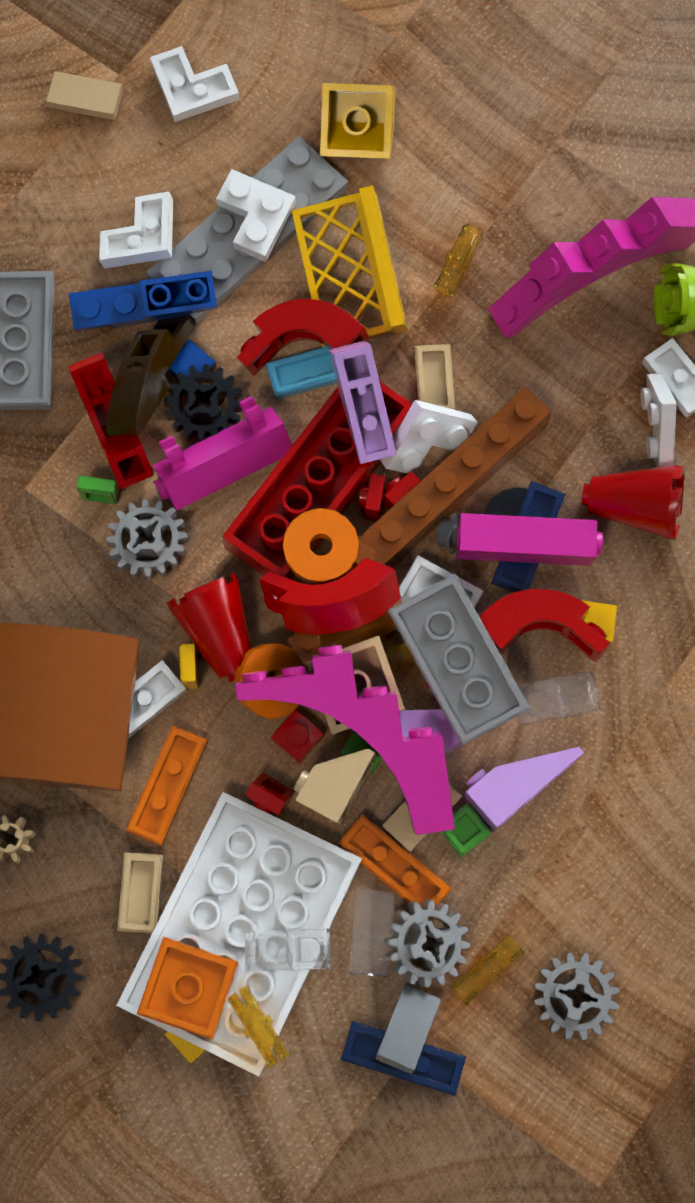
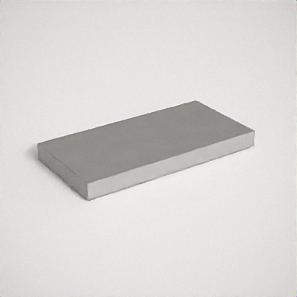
M53 271L0 272V410L52 409L55 275Z
M456 574L388 610L462 746L530 710L526 699Z

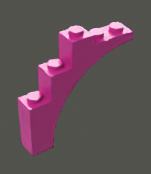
M651 197L626 220L603 219L578 242L552 243L529 264L531 270L488 308L504 337L513 338L530 323L561 301L614 271L653 255L687 249L695 242L694 198Z
M342 645L318 648L319 655L311 656L313 671L305 672V666L287 667L281 669V676L267 678L266 671L242 674L243 681L235 683L237 701L269 699L300 704L330 715L357 732L380 754L395 775L406 799L412 829L415 834L455 830L442 735L439 732L432 733V727H420L408 730L409 736L403 737L397 694L394 691L387 692V686L363 689L364 695L357 696L352 654L350 651H342Z

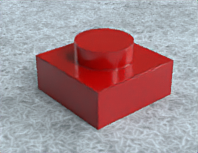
M412 471L404 478L401 476L394 478L384 489L386 494L384 495L383 506L390 510L421 480Z
M371 474L369 486L362 485L359 507H365L364 520L377 521L380 519L386 476Z
M295 709L270 738L271 741L300 764L321 741L324 733Z
M262 772L251 783L245 796L252 799L255 806L260 810L268 813L274 812L279 815L290 803L295 791Z

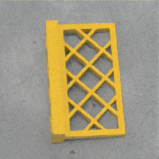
M373 185L360 188V193L291 210L311 299L320 300L318 292L324 282L328 280L342 289L335 299L334 305L339 306L347 292L363 301L354 316L357 321L360 320L368 305L381 312L383 325L373 328L365 327L370 338L392 332L394 334L407 332V322L378 197ZM356 204L358 217L351 228L335 220L341 208ZM332 210L329 216L324 213ZM317 215L326 220L318 235L314 237L304 231L301 218ZM331 224L347 233L337 250L322 242ZM360 225L363 236L356 232ZM352 237L365 243L366 251L359 262L343 254ZM306 238L313 242L309 249ZM318 245L334 254L324 272L311 263V257ZM339 258L355 267L345 284L329 275ZM368 259L371 270L364 266ZM360 271L371 276L374 281V285L367 297L350 288ZM314 272L321 276L317 283L315 280ZM375 294H377L379 305L372 301Z

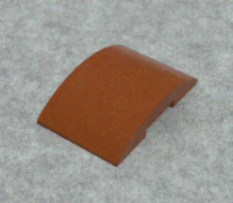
M0 623V781L40 783L53 787L122 791L140 640L138 638L57 626Z

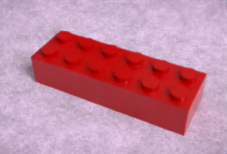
M380 382L392 437H394L413 403ZM338 387L222 535L224 548L262 576L271 571L293 580L295 574L287 565L283 551L285 532L291 522L303 512L318 508L334 510L342 515L359 493L362 485L366 484L371 474L381 464L380 459L363 464L359 463ZM324 538L315 539L311 543L310 549L312 552L316 550Z

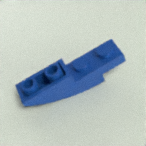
M212 271L141 280L138 284L68 293L75 331L109 326L112 328L131 326L217 308Z

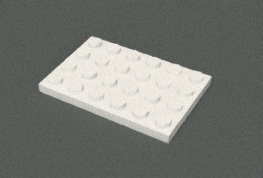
M222 792L116 1006L244 1070L260 1076L362 858ZM163 937L239 962L213 1040L137 1014Z

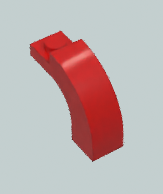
M296 299L275 305L252 322L260 334L257 337L249 338L242 345L241 353L237 358L255 376L283 347L292 342L312 340L325 345L329 349L367 341L370 337L365 327L339 306L316 299Z
M101 352L67 366L120 490L154 476L138 435L109 436L106 432L114 379L103 353Z
M364 558L342 578L325 584H303L268 571L260 579L264 602L267 608L274 613L282 614L286 629L303 634H334L361 627L383 615L401 599L395 569Z
M528 589L509 594L493 603L479 616L500 655L521 635L534 630H549L562 635L595 663L606 652L610 644L605 639L607 637L606 633L593 622L587 624L584 621L590 606L572 595L556 590Z

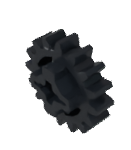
M204 364L202 372H197L192 365L189 366V376L185 377L180 372L176 374L179 382L178 385L169 383L170 388L168 392L172 396L164 397V404L171 409L165 412L168 421L175 420L172 425L175 433L183 429L185 430L184 437L186 441H189L196 435L199 442L206 439V436H213L229 428L230 423L237 424L240 422V416L235 412L242 411L239 404L240 401L238 400L242 397L241 388H233L235 378L232 375L223 379V368L219 367L215 373H211L209 365ZM185 394L188 403L183 407L184 410L181 412L180 401L182 396ZM227 397L228 408L226 413L223 414L220 405L224 402V398ZM202 401L206 404L210 401L211 406L206 408L204 405H200L198 407L197 402ZM198 423H202V424H210V425H197V424H198Z
M39 934L37 943H34L30 937L26 936L23 938L24 948L21 949L15 945L10 947L14 955L12 960L1 959L0 961L1 964L7 967V972L0 974V980L5 981L7 987L0 990V996H11L12 999L9 1001L7 1008L14 1010L19 1006L22 1007L20 1017L23 1019H27L32 1011L34 1012L35 1020L38 1022H43L45 1012H48L52 1019L59 1018L58 1008L60 1006L67 1010L73 1008L68 1000L71 995L79 997L82 995V992L75 988V984L85 980L84 975L76 973V968L80 967L83 961L82 959L72 960L70 958L75 951L73 946L69 945L63 950L61 949L62 938L56 936L51 944H48L46 934ZM41 951L53 952L62 961L52 964L45 961ZM25 960L26 966L20 977L16 978L17 970L22 961ZM39 968L42 971L54 972L44 979V987L40 984H29L38 976L37 969ZM67 977L66 985L58 996L56 989L61 979ZM28 992L37 994L42 1005L28 1002L21 994Z

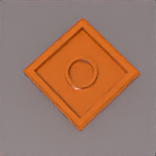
M163 937L137 1014L213 1040L239 962Z

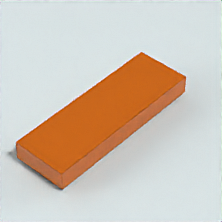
M172 725L126 828L128 833L161 847L163 846L208 744L207 739Z
M363 814L338 842V846L343 850L362 858L360 864L407 904L409 902H418L422 908L424 900H433L436 907L452 889Z

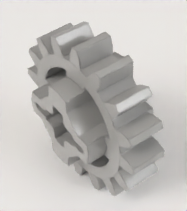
M143 499L141 508H136L130 502L128 503L129 513L125 514L119 510L116 512L120 521L119 524L109 523L108 525L110 532L115 534V536L106 538L108 546L114 548L109 554L113 561L120 559L117 566L121 572L130 567V574L134 579H137L140 572H144L147 580L152 581L153 572L156 571L164 578L167 576L166 566L170 565L175 569L179 567L175 559L176 555L186 556L185 548L180 545L188 542L187 533L180 532L185 528L183 519L175 520L177 513L173 507L164 512V505L160 500L154 507H150L148 500ZM144 518H152L151 520H140ZM170 529L172 540L168 548L164 543V538L168 535L167 531ZM127 532L130 535L131 541L126 545L127 549L124 550L123 539ZM143 536H145L146 538H151L153 536L154 542L150 544L149 542L144 541L142 543L141 538ZM144 559H156L154 561L143 562Z
M424 900L421 908L418 902H409V913L404 910H397L395 913L400 920L398 924H387V928L393 931V936L383 939V943L392 946L393 951L386 954L385 958L386 960L398 962L393 972L398 975L406 973V982L415 984L419 978L420 986L430 988L433 979L436 984L444 985L445 973L454 977L458 975L454 967L456 962L466 964L467 959L460 955L461 949L470 948V943L461 941V935L465 934L468 928L456 925L461 915L456 912L447 914L449 905L439 903L435 907L433 900ZM428 917L436 918L444 927L435 928L433 922L428 920ZM408 928H409V929H410V930H409V933H408V935H407V937H406V939H405V941H404L406 932H407V930H408ZM426 936L431 937L432 942L427 944V950H423L422 944L427 942ZM419 958L421 965L425 966L426 970L416 968L410 963L409 959Z
M572 953L565 954V964L563 965L557 958L550 960L554 970L551 972L544 968L541 969L539 973L545 981L544 983H535L533 985L535 990L541 992V998L535 999L533 1005L543 1006L544 1012L538 1016V1019L540 1021L546 1019L552 1021L549 1028L551 1033H555L560 1027L563 1028V1037L567 1040L571 1039L574 1031H577L580 1040H587L588 1029L595 1035L602 1034L599 1023L602 1021L606 1024H612L613 1019L607 1014L608 1010L619 1009L620 1006L616 1002L611 1001V995L620 992L618 987H609L608 981L614 977L613 972L602 974L600 970L603 962L598 960L593 965L588 964L589 956L586 953L581 955L578 962H575ZM574 969L570 981L565 984L553 983L562 972ZM590 975L597 981L601 994L595 993L589 983ZM576 986L580 987L579 993L592 1001L580 1002L576 1004V1007H573V999L559 993V991L575 990ZM550 998L557 1000L564 1010L562 1018L554 1011ZM589 1008L599 1010L591 1020L579 1024L583 1012Z

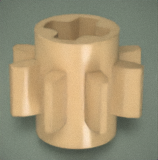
M4 815L2 816L3 824L0 825V862L2 863L7 855H9L14 863L20 864L21 854L25 851L28 853L34 852L28 845L29 839L35 837L36 832L33 830H23L26 825L24 818L20 817L13 824ZM7 833L19 839L16 846L8 845L4 841Z

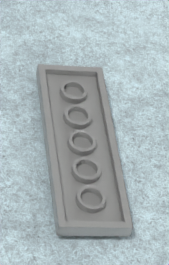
M300 136L252 177L296 196V204L293 210L336 199L348 189V181ZM220 206L172 249V258L159 260L146 274L148 279L212 271L218 306L257 271L265 261L234 249L233 241L246 217ZM292 212L267 261L297 235ZM317 215L301 218L303 227L307 226ZM213 309L187 316L197 325Z

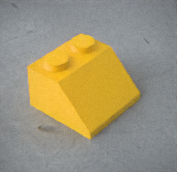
M322 83L320 156L391 159L396 88L393 85Z

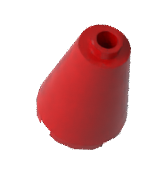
M670 465L592 476L590 484L584 483L582 505L588 506V513L667 539L676 540L680 525H676V517L679 518V515L682 514L685 474L682 473L684 466Z
M235 573L226 578L228 584L225 578L222 577L184 593L185 596L179 598V605L175 598L166 602L169 611L195 644L218 678L227 676L229 683L235 681L237 668L241 666L242 661L246 658L243 656L251 649L239 580Z

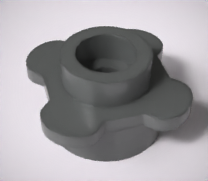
M455 512L452 513L451 518H441L437 532L438 546L449 548L450 554H455L458 513Z

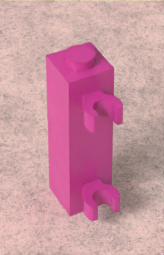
M253 396L239 402L246 418L245 420L181 451L173 435L159 441L166 459L153 465L159 478L153 481L162 501L169 498L177 511L282 459L292 446L284 423L272 407L262 411L259 404L256 405Z
M461 513L457 522L456 559L591 566L597 555H601L603 550V533L597 532V520Z

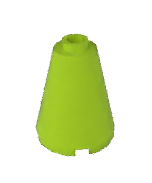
M665 263L658 272V274H664L661 284H654L653 310L656 324L664 325L665 330L661 331V333L668 336H676L694 331L695 267L680 263Z

